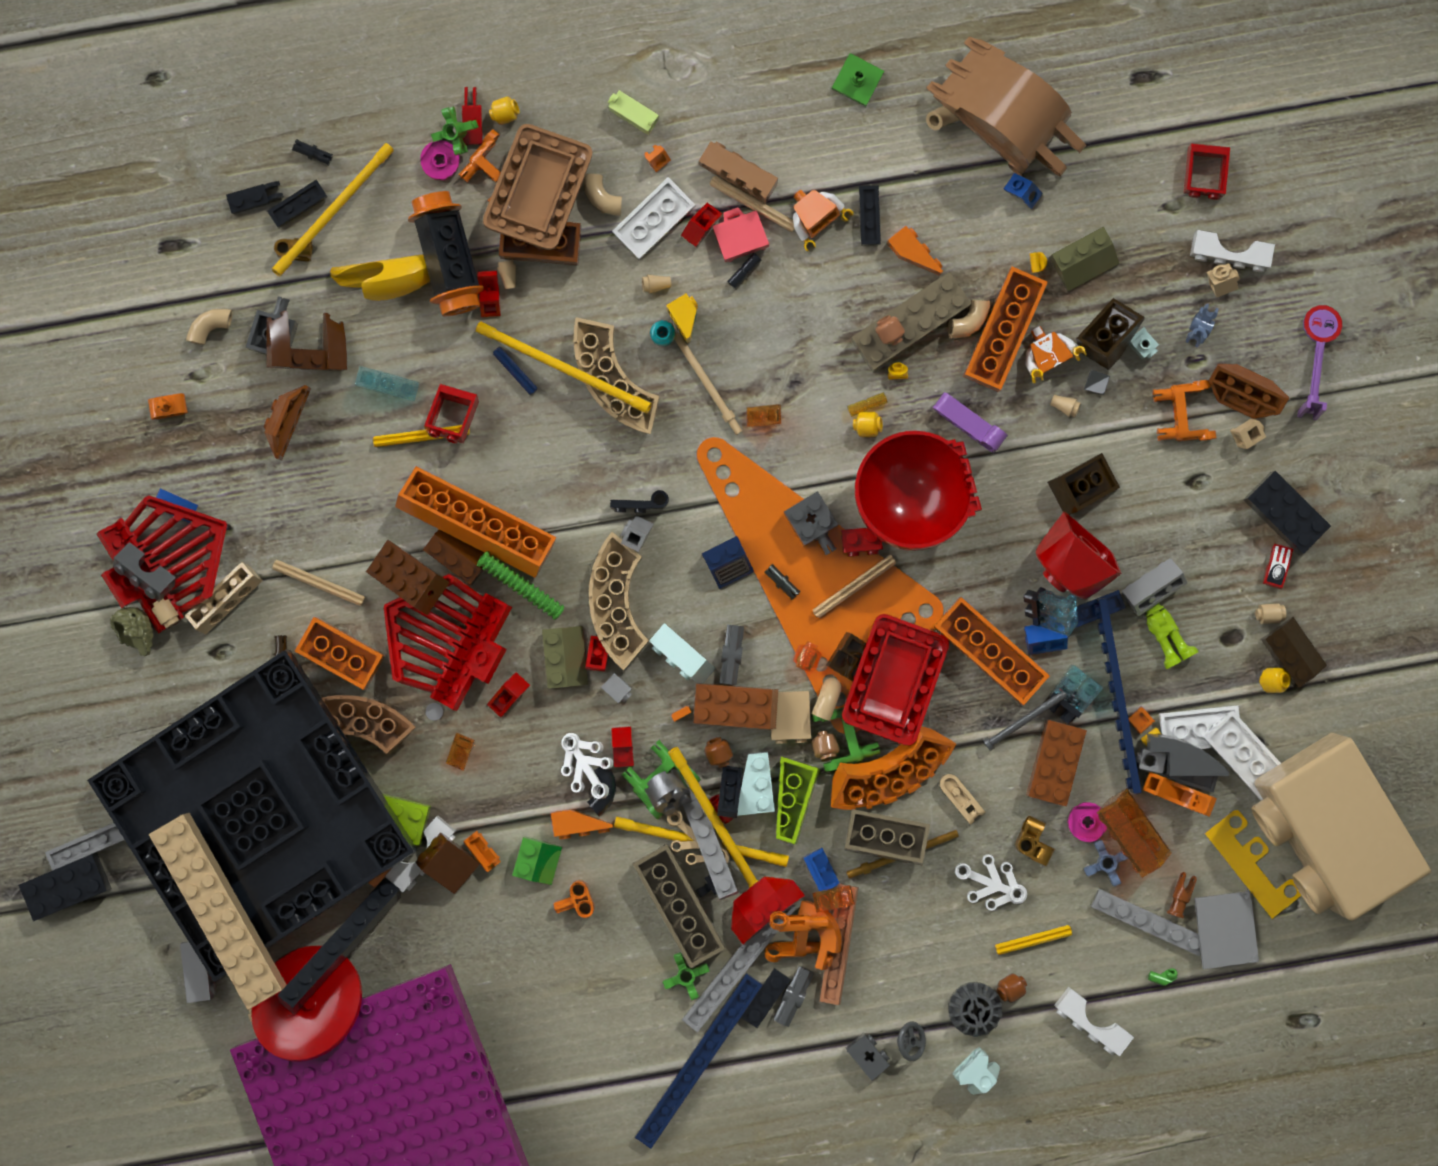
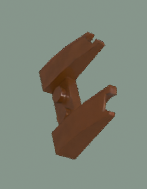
M287 311L280 312L281 317L272 320L271 317L267 318V368L321 371L347 370L346 338L342 321L337 323L330 319V314L323 313V350L290 348Z

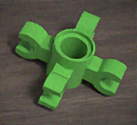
M454 107L442 109V115L446 120V124L443 126L442 131L431 134L433 142L444 139L452 140L455 155L467 153L468 149L463 138L466 136L467 131L478 128L477 121L465 123L457 121ZM454 127L456 129V135L453 132Z
M681 952L674 954L679 971L676 976L663 980L664 987L668 989L677 984L686 986L691 1000L699 997L693 983L695 977L709 972V967L707 963H704L692 969L686 966ZM682 972H690L692 978L689 981L682 980L680 977Z

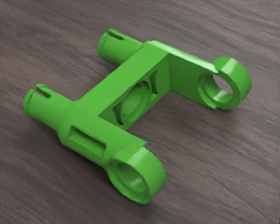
M844 707L835 709L831 720L841 718L850 755L835 758L831 762L824 763L825 772L836 770L840 762L854 764L862 762L866 757L880 755V749L872 750L879 748L878 742L865 746L858 745L854 727L846 724L842 719ZM811 714L813 722L820 720L822 722L828 721Z
M660 739L656 744L661 750L655 745L650 748L662 760V764L646 779H641L630 766L627 769L630 775L626 771L621 774L633 786V792L657 820L664 814L654 809L645 792V788L649 787L647 783L655 775L664 771L667 773L675 766L668 754L669 750ZM691 769L697 781L700 782V777Z

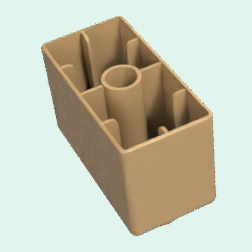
M1330 733L1255 780V787L1263 800L1251 807L1252 813L1258 825L1273 845L1277 847L1289 841L1304 866L1292 875L1293 881L1305 902L1316 914H1321L1330 909L1350 921L1356 920L1431 873L1429 865L1350 737Z

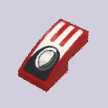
M1274 543L1269 564L1266 566L1263 584L1278 589L1283 588L1293 553L1292 548Z

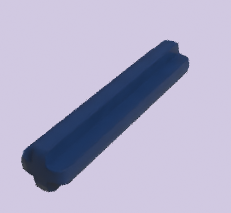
M501 347L493 351V355L529 395L537 391L536 385Z

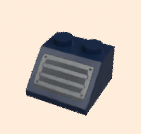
M737 536L702 553L719 589L754 572Z

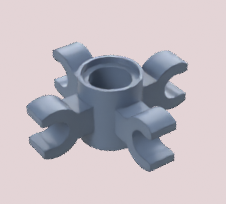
M1205 304L1204 308H1200L1189 327L1192 331L1187 335V343L1190 339L1197 341L1195 347H1198L1200 343H1204L1214 327L1215 321L1212 319L1217 317L1218 308L1214 312L1208 311L1209 304Z
M1101 839L1093 842L1099 857L1097 863L1083 868L1086 876L1103 870L1107 872L1112 886L1121 884L1115 869L1119 862L1131 858L1129 851L1125 849L1115 855L1107 853ZM1110 857L1112 860L1111 866L1104 868L1103 860Z

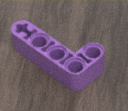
M945 392L933 406V409L992 453L998 450L1008 436L999 427L990 425Z

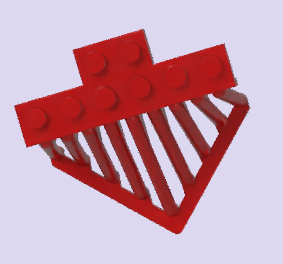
M149 495L141 500L125 522L123 518H120L114 524L98 531L96 534L113 560L129 542L143 552L145 548L180 520L192 521L156 548L144 553V563L140 566V569L148 573L154 572L159 566L165 567L214 535L212 542L167 570L172 575H175L211 552L210 559L205 560L177 578L175 586L170 592L207 569L206 577L200 578L174 595L168 593L164 597V600H170L178 613V619L181 621L184 618V612L210 599L213 595L227 522ZM147 506L154 508L155 510L134 531L131 532L129 530ZM164 512L174 515L147 538L139 543L136 541ZM202 525L210 527V529L166 557L152 564L149 562ZM114 567L101 574L121 608L138 601L158 634L169 629L160 624L152 611V608L155 607L153 603L157 601L156 599L149 598L143 589L139 586L135 587L126 576L118 574ZM203 587V592L199 596L181 606L176 605L178 601Z
M447 574L443 576L444 579L450 582L447 587L454 585L477 601L479 606L478 608L446 588L441 595L473 615L472 619L440 600H437L434 607L467 626L466 630L432 611L428 615L424 614L401 597L386 603L383 608L392 679L398 683L432 693L430 698L454 711H458L475 677L489 684L507 649L494 641L512 607L487 593L484 596L480 595L458 578ZM408 607L462 638L458 641L400 609ZM396 617L456 648L455 651L452 652L398 625ZM398 634L449 659V662L446 663L399 642ZM401 651L444 671L442 674L404 661L401 658ZM403 669L435 680L438 683L433 686L405 677Z

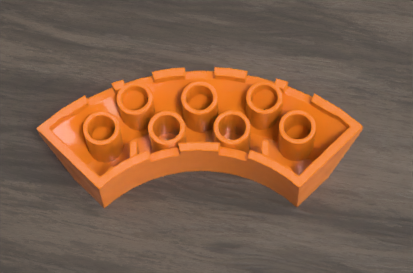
M921 726L918 738L912 745L905 746L900 744L890 753L870 762L859 764L840 762L832 779L831 807L843 810H855V808L860 807L870 809L872 806L882 803L886 805L898 800V797L906 793L911 794L920 788V784L926 779L932 778L935 775L934 772L941 764H945L956 743L931 728Z

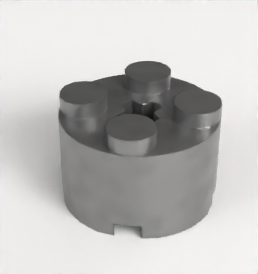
M675 769L671 770L672 773L667 774L664 771L655 775L647 783L649 787L645 788V792L654 809L659 813H665V815L673 814L678 807L689 803L692 799L690 796L691 792L682 775Z

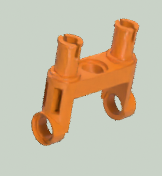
M494 129L485 136L482 145L469 158L470 162L458 174L465 182L468 183L478 170H482L497 183L501 172L484 158L496 145L495 142L500 136Z
M1209 380L1172 385L1168 389H1153V395H1161L1153 397L1154 402L1166 400L1173 402L1175 420L1174 427L1157 428V434H1165L1157 436L1158 441L1175 439L1179 442L1217 439L1215 430L1189 431L1185 393L1201 392V390L1211 388Z
M779 911L772 913L769 922L770 926L775 930H779V932L794 931L793 941L773 942L767 945L765 948V958L770 962H778L781 958L804 957L806 954L819 953L821 941L807 942L808 932L811 929H828V917L786 915ZM781 919L784 923L776 924L773 920ZM772 949L777 950L779 954L771 955L768 951Z

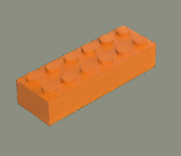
M1011 266L965 370L964 378L996 392L1001 391L1048 283L1047 281Z
M959 597L933 626L1021 705H1025L1050 676L962 597Z

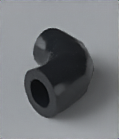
M601 766L594 770L600 782L608 786L609 794L604 799L592 797L587 801L599 817L611 806L616 794V779L612 770L602 769Z

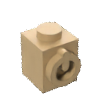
M1229 263L1218 265L1213 270L1207 272L1209 285L1216 298L1238 289L1237 281L1240 280L1236 269L1233 270Z

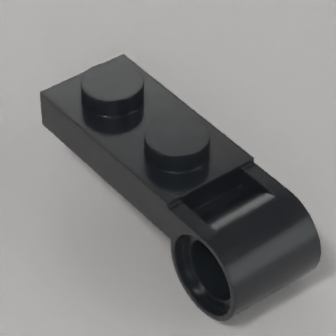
M657 490L652 494L651 501L610 500V508L615 509L614 512L626 513V509H634V513H646V510L665 508L669 503V497L666 492ZM658 494H662L666 498L665 503L662 505H657L654 502V498Z

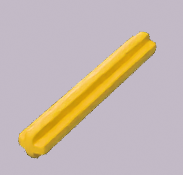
M1069 925L996 944L995 949L998 955L1071 936L1072 930Z

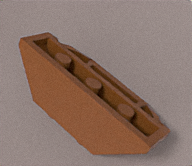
M1217 364L1209 378V384L1219 403L1253 419L1280 415L1289 400V396L1272 380L1238 364Z
M306 385L280 395L278 400L275 399L271 407L272 415L265 421L264 433L275 458L278 460H283L311 391V388Z

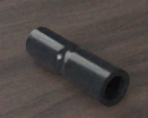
M752 253L727 282L736 289L762 259L757 254Z

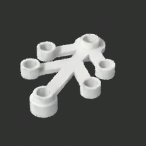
M574 733L566 734L561 741V745L566 751L564 766L561 768L562 775L570 777L575 772L571 789L573 792L580 793L585 788L582 782L584 771L593 785L591 789L592 796L596 799L606 798L609 794V788L606 784L600 782L590 765L601 766L602 769H611L613 767V760L609 757L596 758L583 755L580 748L589 749L592 753H601L603 751V744L598 741H580L578 735ZM596 744L598 745V750H597V751L595 750V745H596ZM573 755L577 759L575 769L572 766ZM606 760L608 761V766H607V767L605 766V761H606ZM567 767L570 769L568 774L566 773ZM577 783L580 785L578 790L576 789Z
M990 854L984 855L982 862L987 866L991 878L972 871L965 863H960L955 867V874L958 878H970L988 886L978 891L968 892L967 899L971 903H976L980 898L997 891L1006 893L997 899L989 898L986 900V908L993 911L998 906L1011 901L1014 904H1020L1027 898V890L1024 886L1017 884L1012 872L1013 867L1009 862H1003L1000 866L1001 872L1006 874L1009 886L1001 882L994 865V857ZM986 857H991L992 862L990 864L985 863ZM1006 864L1010 866V870L1007 872L1003 870V866ZM961 867L966 869V873L963 875L959 873ZM1019 890L1020 896L1014 897V891ZM975 893L977 898L970 900V894ZM989 901H994L995 906L993 908L988 907Z

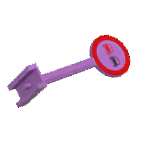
M1318 305L1311 308L1303 320L1304 331L1311 340L1316 342L1310 395L1307 401L1298 409L1297 417L1299 418L1305 413L1313 414V420H1317L1327 408V403L1319 402L1320 397L1318 396L1324 345L1334 341L1340 335L1343 327L1339 313L1327 305Z

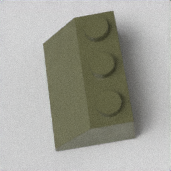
M1104 226L1060 249L1049 257L1067 292L1120 264L1113 242Z
M583 626L543 629L548 689L588 685L587 669H585L586 656Z

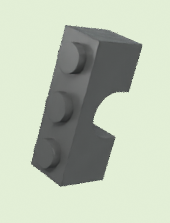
M129 542L114 557V570L118 574L126 576L135 587L139 586L143 589L149 598L160 602L175 586L176 577L162 566H159L154 572L142 571L140 566L144 563L145 554Z

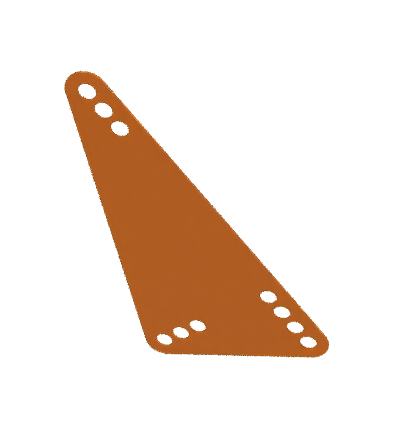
M711 437L700 444L697 450V460L735 535L738 537L817 696H819L822 688L823 678L828 674H832L841 683V692L845 694L847 699L852 681L830 667L825 671H818L814 667V661L818 657H824L829 661L846 632L852 633L866 643L877 616L888 614L901 619L902 615L907 612L914 614L916 618L915 625L931 631L935 629L933 626L943 616L944 612L941 601L896 566H892L826 614L817 618L813 613L814 608L885 558L879 554L867 555V552H859V556L848 557L847 553L843 554L841 530L845 529L839 524L828 531L827 534L836 547V550L833 552L827 545L831 553L825 555L820 544L815 540L803 546L784 515V511L804 500L801 496L725 440ZM718 448L722 453L721 459L717 462L710 461L707 457L709 449ZM726 465L730 468L731 474L727 479L717 477L716 470L719 466ZM734 482L739 486L737 496L730 497L725 493V487L728 483ZM807 514L806 522L815 523V515ZM772 564L784 576L787 575L789 577L788 580L801 591L793 600L781 588L778 589L776 587L777 584L764 573ZM927 603L932 606L933 614L929 618L920 616L919 607L922 604ZM844 705L836 706L835 709L842 708ZM841 718L830 720L838 732L845 734ZM854 727L855 733L860 730L859 728Z

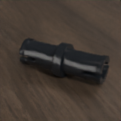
M298 139L295 140L296 144L293 145L292 151L307 156L309 160L314 159L327 166L330 165V161L333 158L332 153L330 154L318 149V146L314 144L311 146Z

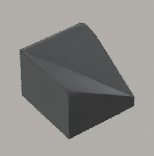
M1091 370L1084 390L1103 396L1110 376Z

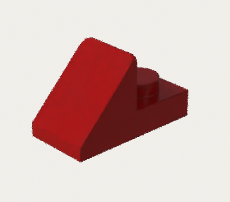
M591 636L585 669L605 672L608 653L598 636Z
M631 726L611 728L614 767L634 766Z

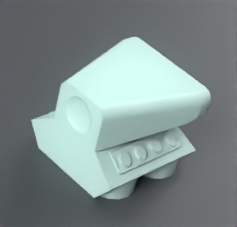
M978 1047L955 1069L953 1075L960 1085L968 1084V1091L971 1094L987 1093L996 1084L1000 1066L996 1062L988 1063V1055Z

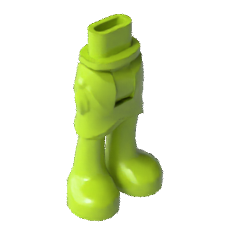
M1158 603L1146 611V624L1150 632L1154 634L1157 642L1161 645L1165 655L1164 667L1166 670L1199 652L1195 646H1188L1179 633L1180 629L1164 606H1160ZM1168 635L1171 636L1179 652L1180 657L1175 653L1172 646L1170 645L1167 639Z

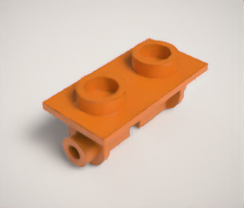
M476 831L463 841L486 872H489L501 862L500 856L487 846L488 842L484 839L482 833L479 834Z

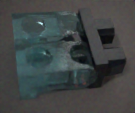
M1042 587L1037 592L1028 590L1025 593L1024 602L1029 603L1025 609V616L1033 619V625L1038 627L1041 625L1046 629L1070 636L1078 625L1076 596L1069 594L1067 598L1062 597Z
M1071 664L1062 679L1049 694V697L1052 698L1059 692L1064 691L1067 696L1049 710L1055 713L1061 705L1066 710L1060 719L1070 724L1076 717L1079 718L1103 687L1075 665Z

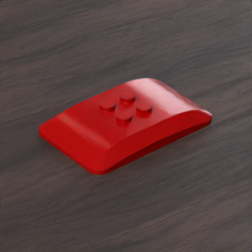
M888 614L877 616L842 711L843 721L850 726L905 746L914 744L918 738L949 648L948 639L942 634Z

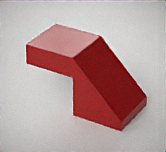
M497 271L478 272L479 286L484 288L479 293L481 317L501 316Z

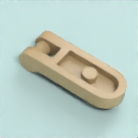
M946 774L942 776L939 782L941 790L970 825L975 822L974 819L986 813L955 775ZM972 805L974 810L968 813L966 809Z

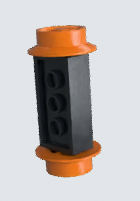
M449 191L433 192L415 198L411 201L414 213L408 217V221L415 223L435 296L430 299V303L439 305L441 314L444 317L463 314L479 308L480 303L477 295L484 288L479 286L459 210L462 209V206L452 203Z

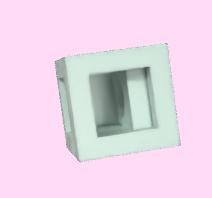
M1145 327L1139 330L1129 343V346L1141 359H1144L1146 356L1151 358L1158 351L1156 347L1159 344L1146 331ZM1142 341H1147L1148 347H1143Z

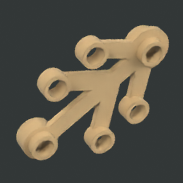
M676 810L673 814L667 815V822L670 826H677L694 840L685 842L674 840L671 843L672 852L679 853L681 850L700 849L692 828L682 820L681 812ZM677 816L678 821L672 822L671 817ZM715 833L720 844V847L722 849V852L724 854L725 860L728 863L729 853L726 849L722 847V840L720 839L719 835ZM675 843H678L680 845V848L678 850H675L673 848V845ZM694 853L687 854L685 858L689 866L705 862L702 855H695ZM689 856H693L695 858V861L693 863H690L688 861Z

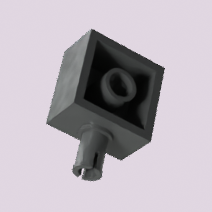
M278 296L274 312L271 314L260 310L256 311L246 348L267 355V318L271 317L272 320L281 317L280 312L287 310L288 303L290 302L289 299ZM288 319L291 348L298 323Z
M818 491L784 511V515L803 546L815 540L818 541L825 555L831 553L827 545L832 552L836 550L827 534L828 531L838 526V523ZM807 514L815 515V523L806 522Z

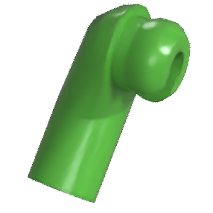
M1170 968L1161 974L1150 971L1148 980L1166 986L1177 979L1178 972L1174 968Z

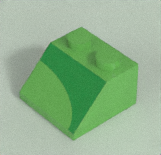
M524 836L512 876L552 885L562 846Z

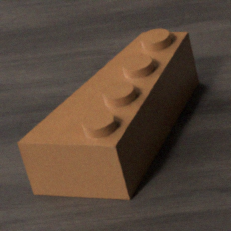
M710 141L698 161L701 167L764 204L767 203L778 184V177L759 168L756 164L746 161L738 153L726 150V147L717 141L715 143Z

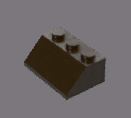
M1294 617L1261 638V641L1279 667L1285 669L1290 675L1291 684L1294 688H1300L1327 666Z

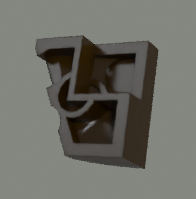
M846 632L826 666L853 682L866 643L852 633Z

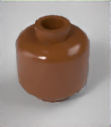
M721 737L709 740L704 749L709 763L719 768L727 766L729 760L733 757L728 741L721 739Z
M1011 973L998 982L997 993L1004 1002L1013 1003L1026 994L1027 983L1022 976Z

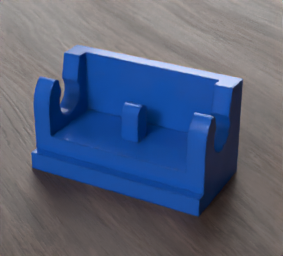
M1064 621L1040 624L1039 627L1035 625L1024 627L1029 655L1068 649V637Z
M823 848L803 856L820 894L839 884Z

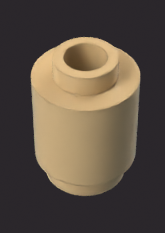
M163 598L160 602L156 601L153 603L155 607L152 608V611L160 624L164 625L165 628H169L180 621L177 617L178 613L169 599L164 600Z
M1279 603L1261 604L1255 611L1256 620H1259L1260 624L1281 623V621L1286 620V608Z

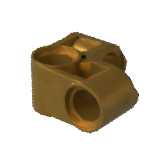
M300 238L277 240L274 244V251L277 256L281 258L286 255V253L278 252L280 245H288L289 251ZM313 241L306 246L295 260L311 261Z
M1028 815L1015 842V847L1020 853L1047 867L1055 849L1039 841L1046 823ZM1024 840H1028L1030 847L1023 851L1021 843Z

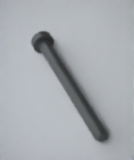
M1064 691L1059 692L990 739L986 737L983 739L985 745L992 751L995 749V744L1065 699L1067 694Z

